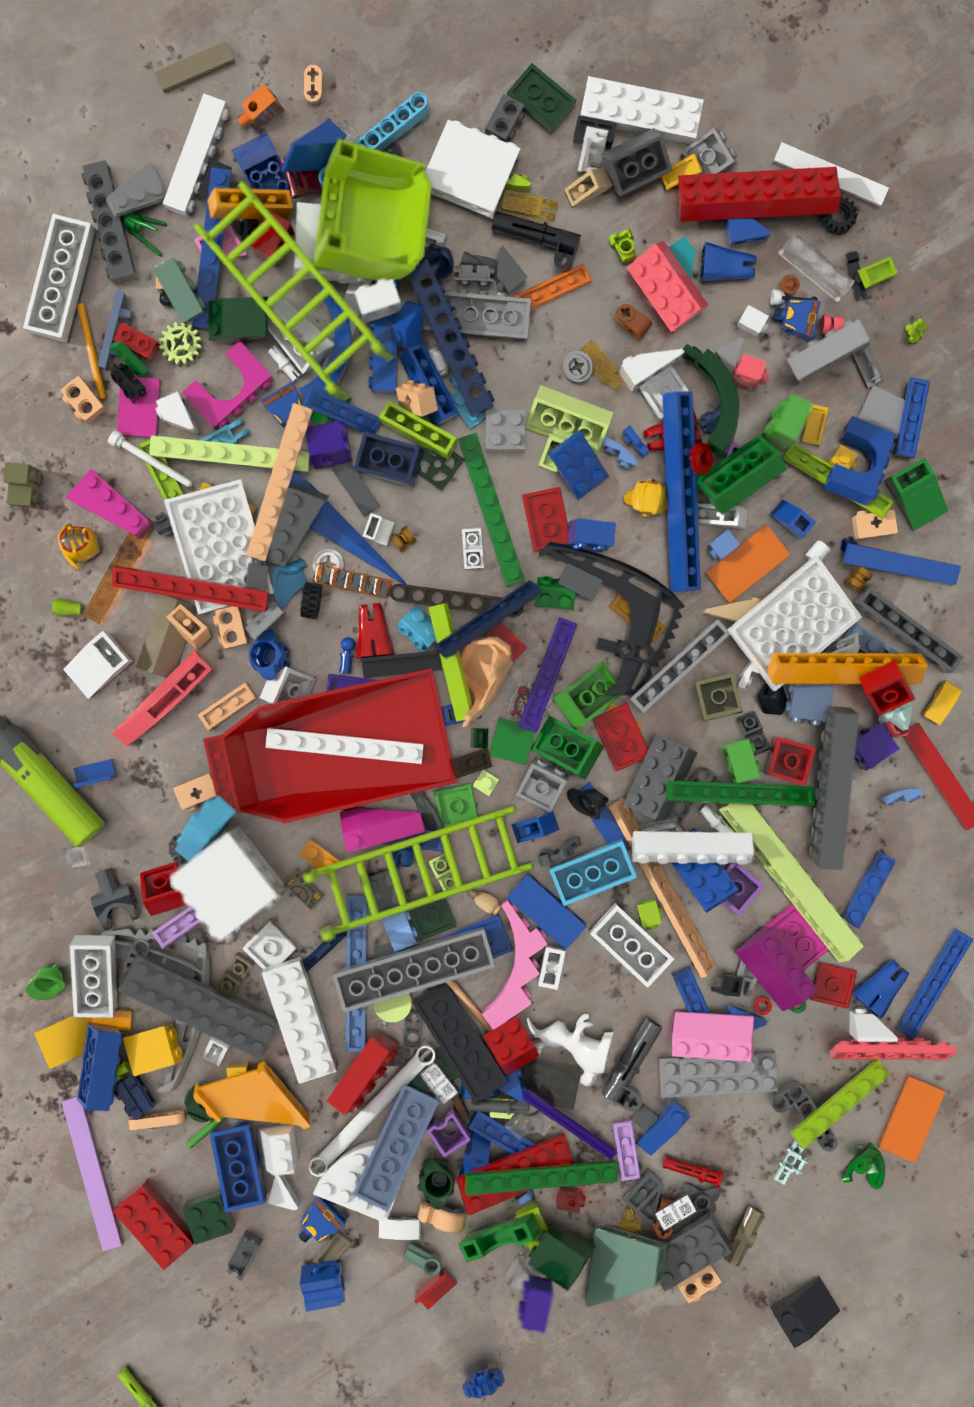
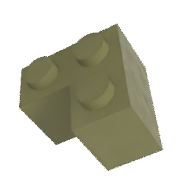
M5 462L3 482L9 484L7 504L35 508L39 502V492H37V486L41 482L39 469L29 464Z

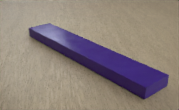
M559 617L518 727L537 733L578 624Z

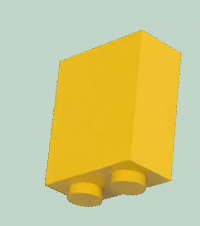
M173 1023L123 1038L133 1076L175 1065L183 1061V1052L179 1047L177 1031Z

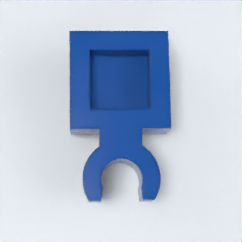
M631 425L626 427L622 432L624 434L622 436L623 440L628 446L632 445L639 455L644 458L650 451L642 443L641 438Z

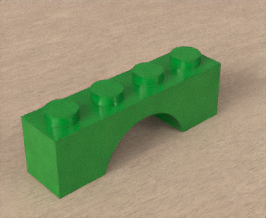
M530 1213L467 1234L459 1243V1247L466 1262L483 1258L491 1251L507 1244L515 1243L516 1246L532 1242L541 1232V1229L534 1214Z

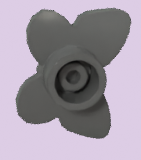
M689 1183L683 1184L684 1195H689L696 1210L706 1213L710 1211L714 1213L716 1211L714 1202L719 1198L720 1187L713 1186L705 1191H699Z

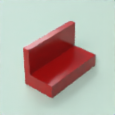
M443 1267L437 1275L433 1276L415 1293L414 1301L416 1304L421 1302L429 1310L457 1284V1281Z

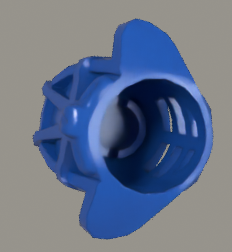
M267 630L250 646L249 662L254 670L259 672L264 679L274 680L276 672L290 665V649H288L283 641L276 640V632L274 630Z

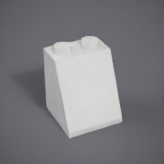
M272 1124L256 1126L260 1166L274 1176L294 1173L299 1162L295 1125Z

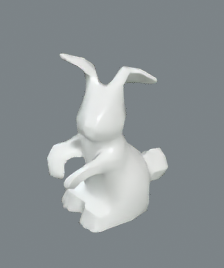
M588 1013L580 1016L573 1032H570L564 1022L556 1021L546 1028L538 1030L528 1017L529 1031L532 1036L537 1037L532 1042L539 1055L543 1047H562L572 1053L577 1064L584 1070V1074L580 1076V1083L584 1086L593 1085L596 1077L605 1072L614 1031L605 1032L600 1041L585 1036L583 1029L593 1027L591 1022H584L589 1019L590 1014Z

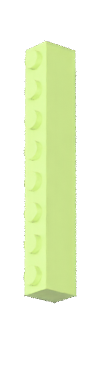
M151 435L149 455L273 468L279 449ZM299 452L294 471L309 472V452Z

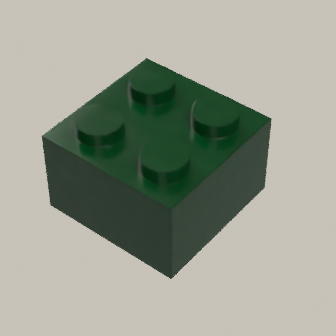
M221 1189L188 1200L183 1206L195 1245L232 1233L236 1226L232 1212H225Z

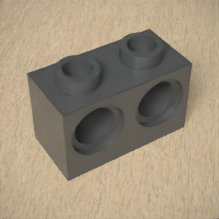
M503 94L485 127V134L488 136L494 135L506 143L508 140L512 141L516 134V125L518 123L521 124L526 115L524 104ZM509 109H513L516 111V113L514 115H508L506 111ZM500 126H504L507 130L505 132H499L497 131V128Z

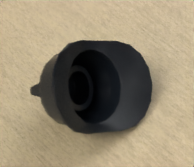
M571 788L567 792L570 804L578 812L596 820L600 819V813L605 809L606 803L609 801L608 797L595 788L585 791Z

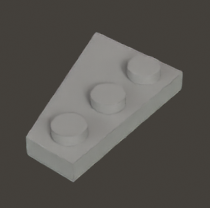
M150 162L108 195L106 201L114 217H118L163 202L167 192Z

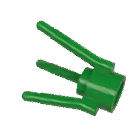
M128 213L124 220V227L129 229L128 233L137 237L152 251L161 256L162 253L137 233V231L140 232L143 227L158 231V228L144 221L163 226L166 225V222L140 214Z

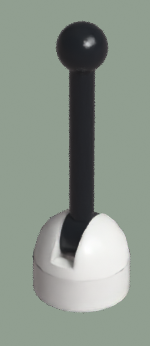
M773 289L770 296V304L775 306L781 305L785 300L790 299L818 301V298L815 296L811 298L785 296L782 290Z

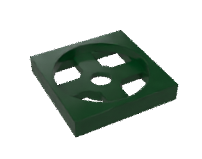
M424 448L422 458L430 463V468L426 473H423L420 464L418 475L443 491L465 459L453 452L454 468L451 469L445 465V458L439 455L433 456L427 452L428 449ZM436 460L441 461V466L438 468L434 466V461ZM439 471L447 475L446 479L441 481L432 479L435 473Z

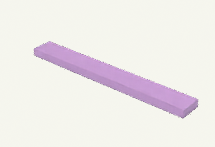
M77 1096L64 1099L61 1103L102 1250L107 1251L121 1247L123 1245L122 1238L113 1212L112 1202L86 1110L77 1100Z

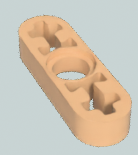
M183 1110L142 1115L135 1120L133 1117L128 1119L130 1130L176 1125L186 1121L185 1111Z

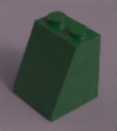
M551 1225L547 1231L543 1229L537 1240L540 1243L538 1247L534 1245L528 1256L531 1259L528 1265L566 1291H569L596 1245Z

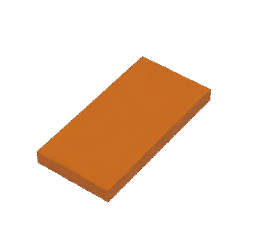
M766 524L705 572V574L726 601L730 603L789 557L790 553Z
M908 1075L878 1147L916 1163L946 1091Z

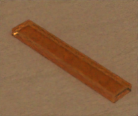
M153 525L142 538L130 532L127 534L84 610L83 616L101 625L121 589L111 586L113 567L133 568L155 529Z

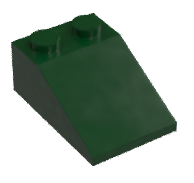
M263 296V299L267 301L268 297ZM253 297L222 298L209 301V341L231 344L238 341L242 342L268 337V315Z

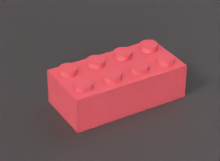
M665 241L655 243L627 267L671 332L682 328L709 306Z

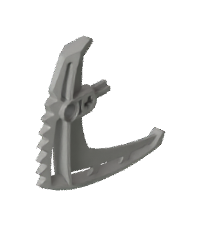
M130 928L103 931L100 934L103 936L124 935L134 937L135 942L115 939L116 958L125 961L122 970L124 972L122 980L137 952H140L195 979V972L197 971L202 975L201 982L210 986V960L206 942L198 945L196 938L188 942L186 935L173 942L197 950L198 957L197 964L183 957L153 947L150 940L155 939L152 935L153 928L150 929L148 934L142 928L139 929L137 934ZM139 942H143L146 945V951L139 950ZM177 1019L175 1025L179 1047L185 1050V1054L174 1079H172L175 1065L168 1066L164 1084L159 1087V1092L177 1089L200 1034L199 1030L193 1028L190 1040L184 1042L187 1024Z

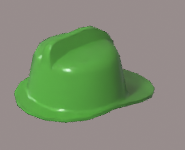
M55 964L52 967L40 968L35 978L27 984L26 993L38 1000H48L55 997L65 988L63 974L58 970L59 966Z

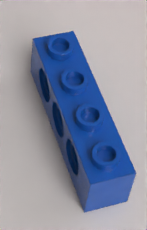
M424 342L408 348L399 359L410 380L419 384L424 383L426 386L434 388L438 410L428 414L432 424L438 426L450 421L459 412Z

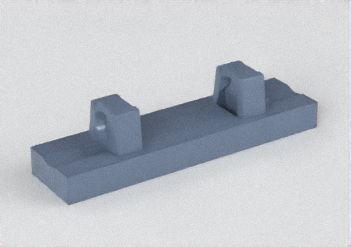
M116 290L98 362V367L101 370L108 371L111 356L118 357L110 346L115 342L113 339L118 331L120 319L131 320L132 311L123 308L126 299L124 291Z

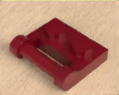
M286 157L279 160L281 167ZM316 170L296 172L300 189H298L293 172H285L291 190L289 192L291 199L314 197L322 194V187Z

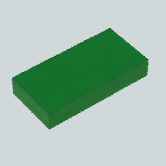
M122 341L111 344L110 348L136 375L146 374L148 368Z

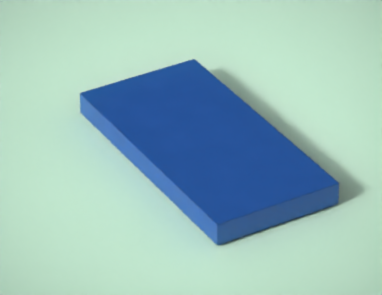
M499 914L432 940L436 941L484 926L493 959L513 951Z

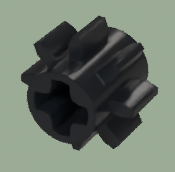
M257 219L237 220L235 229L238 230L239 236L245 240L259 227V222Z

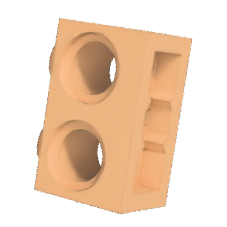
M77 376L60 390L64 395L62 399L69 407L72 405L75 408L74 414L81 422L85 421L90 424L107 410L80 376ZM80 389V395L77 398H73V391ZM91 404L92 411L90 413H85V407Z
M231 606L215 610L216 615L213 616L215 626L219 627L218 641L220 646H223L224 649H230L249 644L241 608ZM226 613H231L233 619L230 623L226 624L223 617ZM231 632L237 634V640L233 643L228 640V635Z
M711 1264L680 1282L677 1286L688 1303H691L692 1301L697 1302L706 1292L717 1289L722 1281ZM706 1273L712 1274L709 1279H703L702 1277ZM695 1284L692 1290L686 1289L687 1285Z

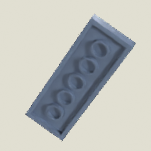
M406 1084L403 1085L352 1195L386 1212L389 1211L439 1100Z

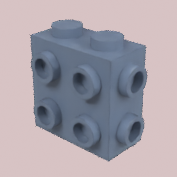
M788 684L787 691L790 693L789 701H786L785 704L787 717H792L793 722L803 723L804 719L811 720L813 725L823 726L824 711H827V706H832L835 684Z

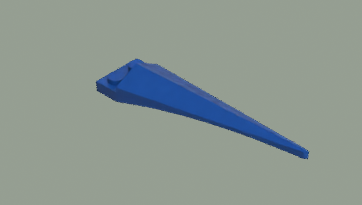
M297 472L292 476L289 486L295 483L318 491ZM326 501L310 529L398 582L406 584L346 519Z

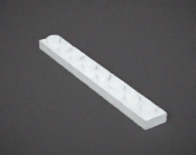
M267 728L266 748L422 764L424 744Z

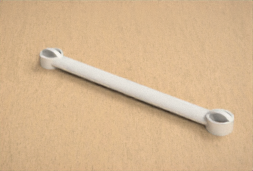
M430 1044L421 1045L406 1065L319 1155L311 1159L309 1171L312 1175L317 1177L323 1176L328 1167L396 1098L403 1085H408L426 1065L433 1063L436 1057V1051ZM424 1048H428V1049L422 1054V1056L419 1057V1052H420V1050H422V1049H424ZM432 1051V1059L430 1061H423V1059ZM319 1159L320 1161L313 1168L312 1163ZM325 1163V1170L317 1172V1169Z

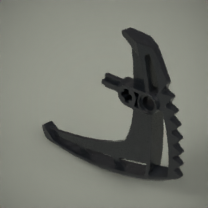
M549 542L541 550L538 557L547 555L566 564L569 563L603 580V583L628 601L630 609L628 641L618 639L615 642L598 638L596 649L614 653L615 657L623 659L613 689L605 691L604 695H634L652 676L651 667H659L657 658H665L663 649L670 648L668 640L675 638L672 630L679 628L675 620L682 618L679 609L684 608L685 605L658 580L631 565L589 550L574 549L573 546ZM555 551L564 552V553H569V554H573V555H576V556L584 557V558H586V560H585V561H580V560H577V559H573V558H570V557H567V556L558 554V553H556ZM592 563H602L624 574L621 577H617L593 566ZM633 577L657 590V597L633 585L628 580ZM661 601H664L674 608L667 631L655 653L651 647V642L659 617ZM627 645V649H630V652L623 654L624 651H621V648ZM642 649L647 650L649 653L647 660L642 659L640 656ZM646 664V672L644 673L638 685L634 688V690H632L631 687L635 682L642 665Z

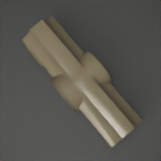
M749 1205L741 1223H738L733 1230L732 1252L725 1256L724 1260L734 1266L740 1267L748 1248H751L755 1243L757 1230L765 1215L759 1208Z

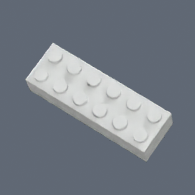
M588 76L580 116L617 123L615 130L637 135L654 128L662 134L663 140L690 145L696 140L704 99Z
M52 214L23 326L28 333L67 343L96 229L91 223Z
M302 956L264 968L262 976L298 1083L301 1084L335 1073L338 1064L308 974L305 970Z

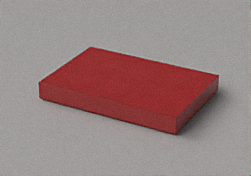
M560 487L523 494L522 499L533 552L541 551L549 542L567 545L569 527Z
M628 703L622 704L592 719L616 772L645 759L649 749Z

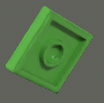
M471 783L433 791L437 812L443 823L442 828L478 817Z

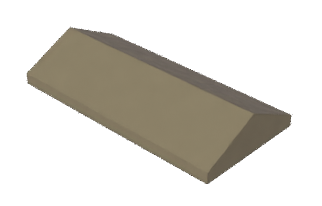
M160 595L136 668L167 678L178 667L186 640L166 617L180 604L195 616L197 612L195 605L166 595Z

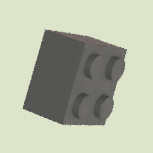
M396 866L407 903L411 902L399 866ZM385 869L369 875L368 879L378 911L381 912L399 906L389 870Z

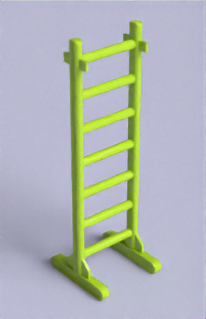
M242 181L238 186L247 197L209 233L199 222L194 226V229L327 385L325 387L326 390L333 397L346 402L351 395L343 387L335 384L329 377L335 370L368 341L372 343L370 346L372 350L387 362H390L395 357L388 348L379 342L247 184ZM253 203L267 220L227 256L213 239ZM273 226L286 243L246 279L233 262ZM292 249L305 266L273 296L265 301L252 285ZM311 272L325 289L285 324L272 307ZM331 295L344 312L304 347L291 330ZM350 317L363 335L323 370L310 353Z
M515 806L315 870L311 868L302 871L305 883L317 880V876L328 874L343 924L331 927L328 924L319 927L323 941L335 938V934L533 870L532 862L518 866L503 816L515 813ZM496 819L511 869L491 875L475 825ZM468 828L483 878L463 884L448 834ZM440 837L456 887L435 894L420 843ZM412 846L428 896L407 903L391 852ZM384 855L399 906L379 912L363 861ZM356 864L371 915L350 921L335 870Z

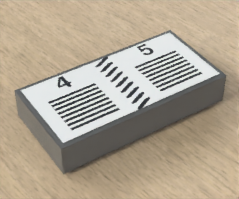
M685 1194L653 1214L662 1231H666L696 1213L697 1210L689 1195Z

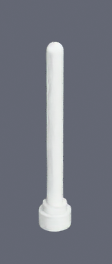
M114 430L109 436L108 443L110 445L123 447L186 487L192 486L193 482L126 441L121 432Z

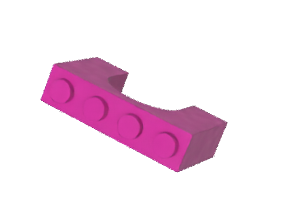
M238 341L225 353L243 375L242 390L235 398L226 401L217 400L197 380L182 392L215 430L228 424V420L233 415L235 417L243 411L242 407L247 403L250 404L258 397L257 394L262 389L264 391L272 385L271 381L274 379L241 341Z

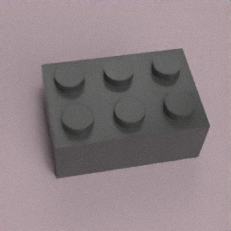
M654 128L601 154L606 171L613 184L612 189L619 196L627 194L673 171L662 134Z

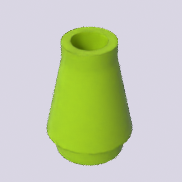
M62 598L53 599L52 615L61 617L81 614V603H75Z

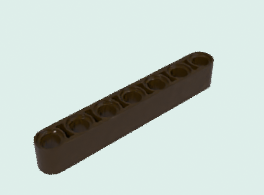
M395 584L390 589L391 598L399 603L429 607L448 603L449 609L474 613L484 612L490 607L491 602L499 601L503 598L406 584ZM402 588L404 590L403 597L395 598L394 590ZM417 590L422 591L424 594L423 599L420 601L413 599V593ZM435 593L442 594L443 600L441 603L436 604L432 601V596ZM454 596H460L462 604L454 606L451 603V599ZM474 598H478L482 602L481 607L478 609L470 605ZM522 606V607L520 608V612H519V613H517V614H513V613H512V614L509 615L508 617H511V618H517V617H519V616L523 613L524 607Z

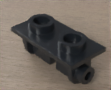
M113 364L110 373L113 382L118 384L126 398L135 404L138 396L142 398L146 395V388L138 379L130 380L135 375L126 364Z

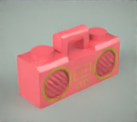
M744 354L736 364L732 376L736 387L751 391L753 387L757 388L758 384L765 385L770 379V376L766 374L768 369L765 368L767 362Z

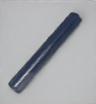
M347 931L335 934V938L324 941L303 960L306 972L347 936Z

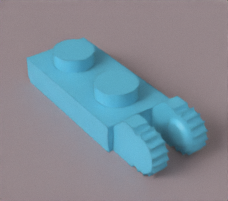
M451 375L449 381L457 391L453 394L449 390L448 392L459 412V416L471 430L485 420L486 417L483 413L471 417L457 383Z
M240 418L229 425L226 424L200 441L234 444L238 442V439L249 434L250 431L244 429L239 434L233 435L231 429L238 427L244 422Z

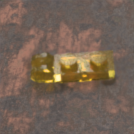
M505 189L501 211L555 220V214L541 211V207L543 205L548 208H557L558 202L544 199L541 196Z

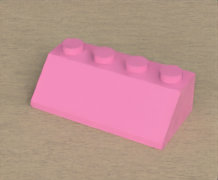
M676 1011L672 1035V1056L751 1062L754 1056V1016Z

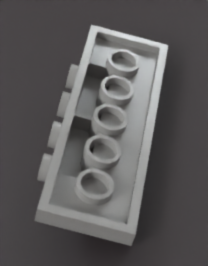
M445 288L444 298L446 301L450 300L454 311L451 313L454 319L458 318L462 329L459 330L461 334L528 339L531 299L508 297L506 293H496V296L488 295V292L484 291L470 294L468 290L461 289L457 290V292H449V289ZM414 290L413 302L420 304V301ZM433 297L429 303L432 306H438L441 300L438 297ZM423 310L422 331H433ZM441 315L438 318V323L442 325L449 321L446 315Z
M775 1051L754 1052L751 1062L677 1056L658 1057L661 1098L778 1092Z

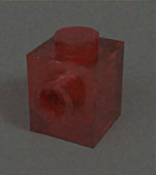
M572 1186L559 1187L556 1209L580 1213V1208H584L586 1200L582 1188Z

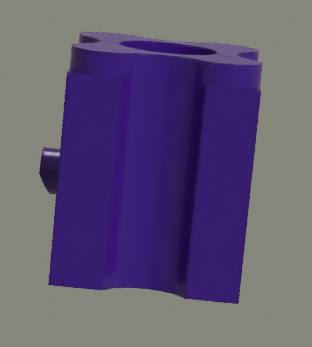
M335 421L307 427L306 437L314 469L348 463V460H352L345 422Z
M875 722L867 728H862L860 733L857 734L854 760L861 770L864 769L866 771L900 748L884 724Z

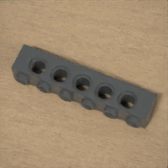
M106 160L83 165L84 173H81L84 184L88 186L89 192H86L89 204L93 206L94 211H91V216L94 223H97L98 226L96 235L98 241L102 242L103 249H100L103 260L107 262L108 267L105 268L108 280L111 279L115 285L137 280L138 277L122 215L114 217L108 204L106 207L100 208L101 202L106 201L107 196L115 191L110 166ZM98 182H103L101 188L95 189V185ZM107 220H113L109 227L104 226ZM116 238L117 243L114 246H109V242ZM118 257H121L122 262L118 265H114V260Z
M865 588L854 601L853 605L919 654H922L923 657L945 673H953L964 657L872 588Z

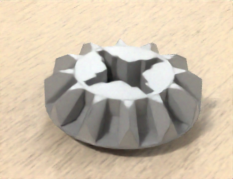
M580 350L572 351L565 357L563 369L570 380L583 382L592 375L591 373L594 368L592 359L586 352ZM576 361L584 363L581 367L582 371L580 369H572L577 365Z

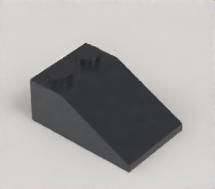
M820 1277L770 1306L794 1349L815 1336L840 1312L839 1307Z

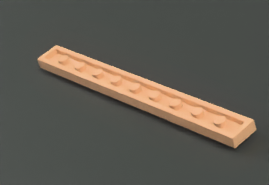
M623 797L608 807L632 849L633 831L643 830L632 809L623 805L626 800ZM658 862L639 863L701 978L708 976L717 966L663 866Z

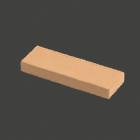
M245 682L198 714V717L207 730L210 731L256 700L257 697L248 683Z

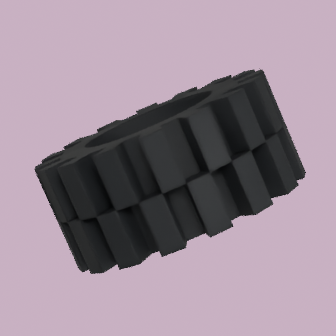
M841 196L839 209H842L846 214V219L843 222L834 221L832 213L820 214V222H823L822 227L827 228L825 231H832V235L836 233L841 235L852 228L858 216V212L856 213L857 206H853V200L849 202L848 197L843 199V196Z
M305 583L300 608L301 617L317 619L322 597V584Z

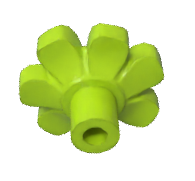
M918 319L913 325L910 323L906 325L905 330L908 331L910 336L909 342L917 343L920 337H924V331L927 329L928 324L923 319Z

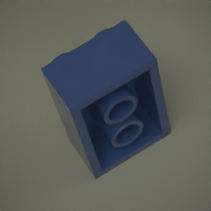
M364 432L353 470L360 474L414 488L424 450L417 445Z

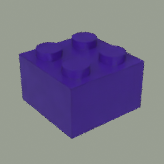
M528 1275L527 1281H523V1301H519L518 1320L521 1321V1328L545 1333L553 1298L552 1280Z

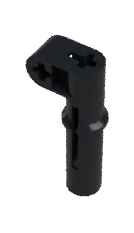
M498 211L495 213L492 224V231L538 243V246L546 245L556 248L554 264L557 270L566 272L572 269L580 244L581 234L549 226L547 222L541 224ZM560 249L573 253V255L567 254L568 262H565L564 265H561L559 260L564 258V254L559 252Z

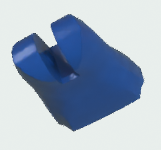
M705 242L702 249L701 263L703 264L700 270V280L715 281L754 278L756 269L743 267V265H755L757 256Z
M894 959L884 965L873 977L852 993L857 1000L880 1019L886 1014L894 997L909 975V972L901 968L892 978V975L900 966Z

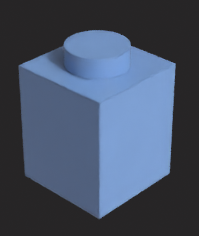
M726 530L707 545L709 548L708 553L713 559L717 558L720 561L740 544L730 531Z

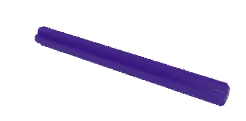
M525 1091L522 1096L524 1101L607 1158L613 1159L616 1155L613 1147L532 1091Z

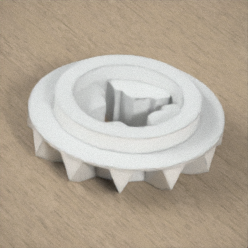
M323 549L313 559V570L315 572L316 566H319L317 576L321 578L322 569L326 566L320 565V563L327 562L328 556H330L331 563L337 564L330 567V569H335L332 578L335 579L338 570H343V558L333 549Z

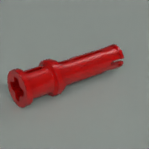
M665 1156L663 1162L664 1169L698 1178V1181L701 1183L708 1182L714 1184L717 1188L720 1187L723 1170L716 1171L707 1168V1165L696 1166ZM675 1165H679V1166H682V1167H685V1168H689L690 1170H686V1169H683V1168H680V1167H676Z

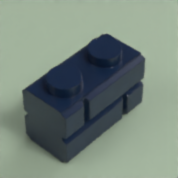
M130 1074L114 1086L115 1097L123 1101L126 1114L129 1117L132 1116L134 1120L153 1109L157 1104L139 1075L133 1076V1074Z

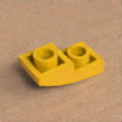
M945 680L933 694L935 698L924 710L923 715L940 725L955 705L962 690Z

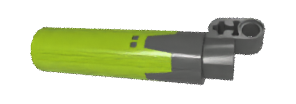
M0 715V765L76 848L83 846L103 828L105 822L16 725L10 726Z

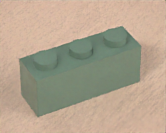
M171 258L153 269L182 323L187 324L206 313L204 310L206 305L201 296H196L194 292L196 287L191 278H186L184 274L186 269L181 261L177 262L175 258Z

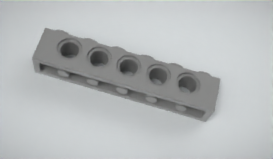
M718 619L714 620L628 699L641 713H644L724 641L730 633Z

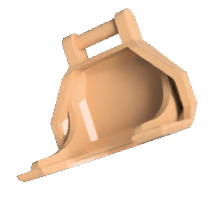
M479 636L472 643L466 645L460 655L473 705L464 716L466 720L463 727L468 726L483 714L497 695L513 664L510 646L498 637Z

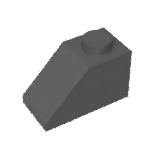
M502 246L498 250L495 279L500 291H505L509 294L526 280L527 275L504 246Z

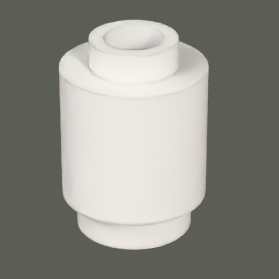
M439 347L429 350L428 352L441 378L449 374L448 370L450 368L442 350Z

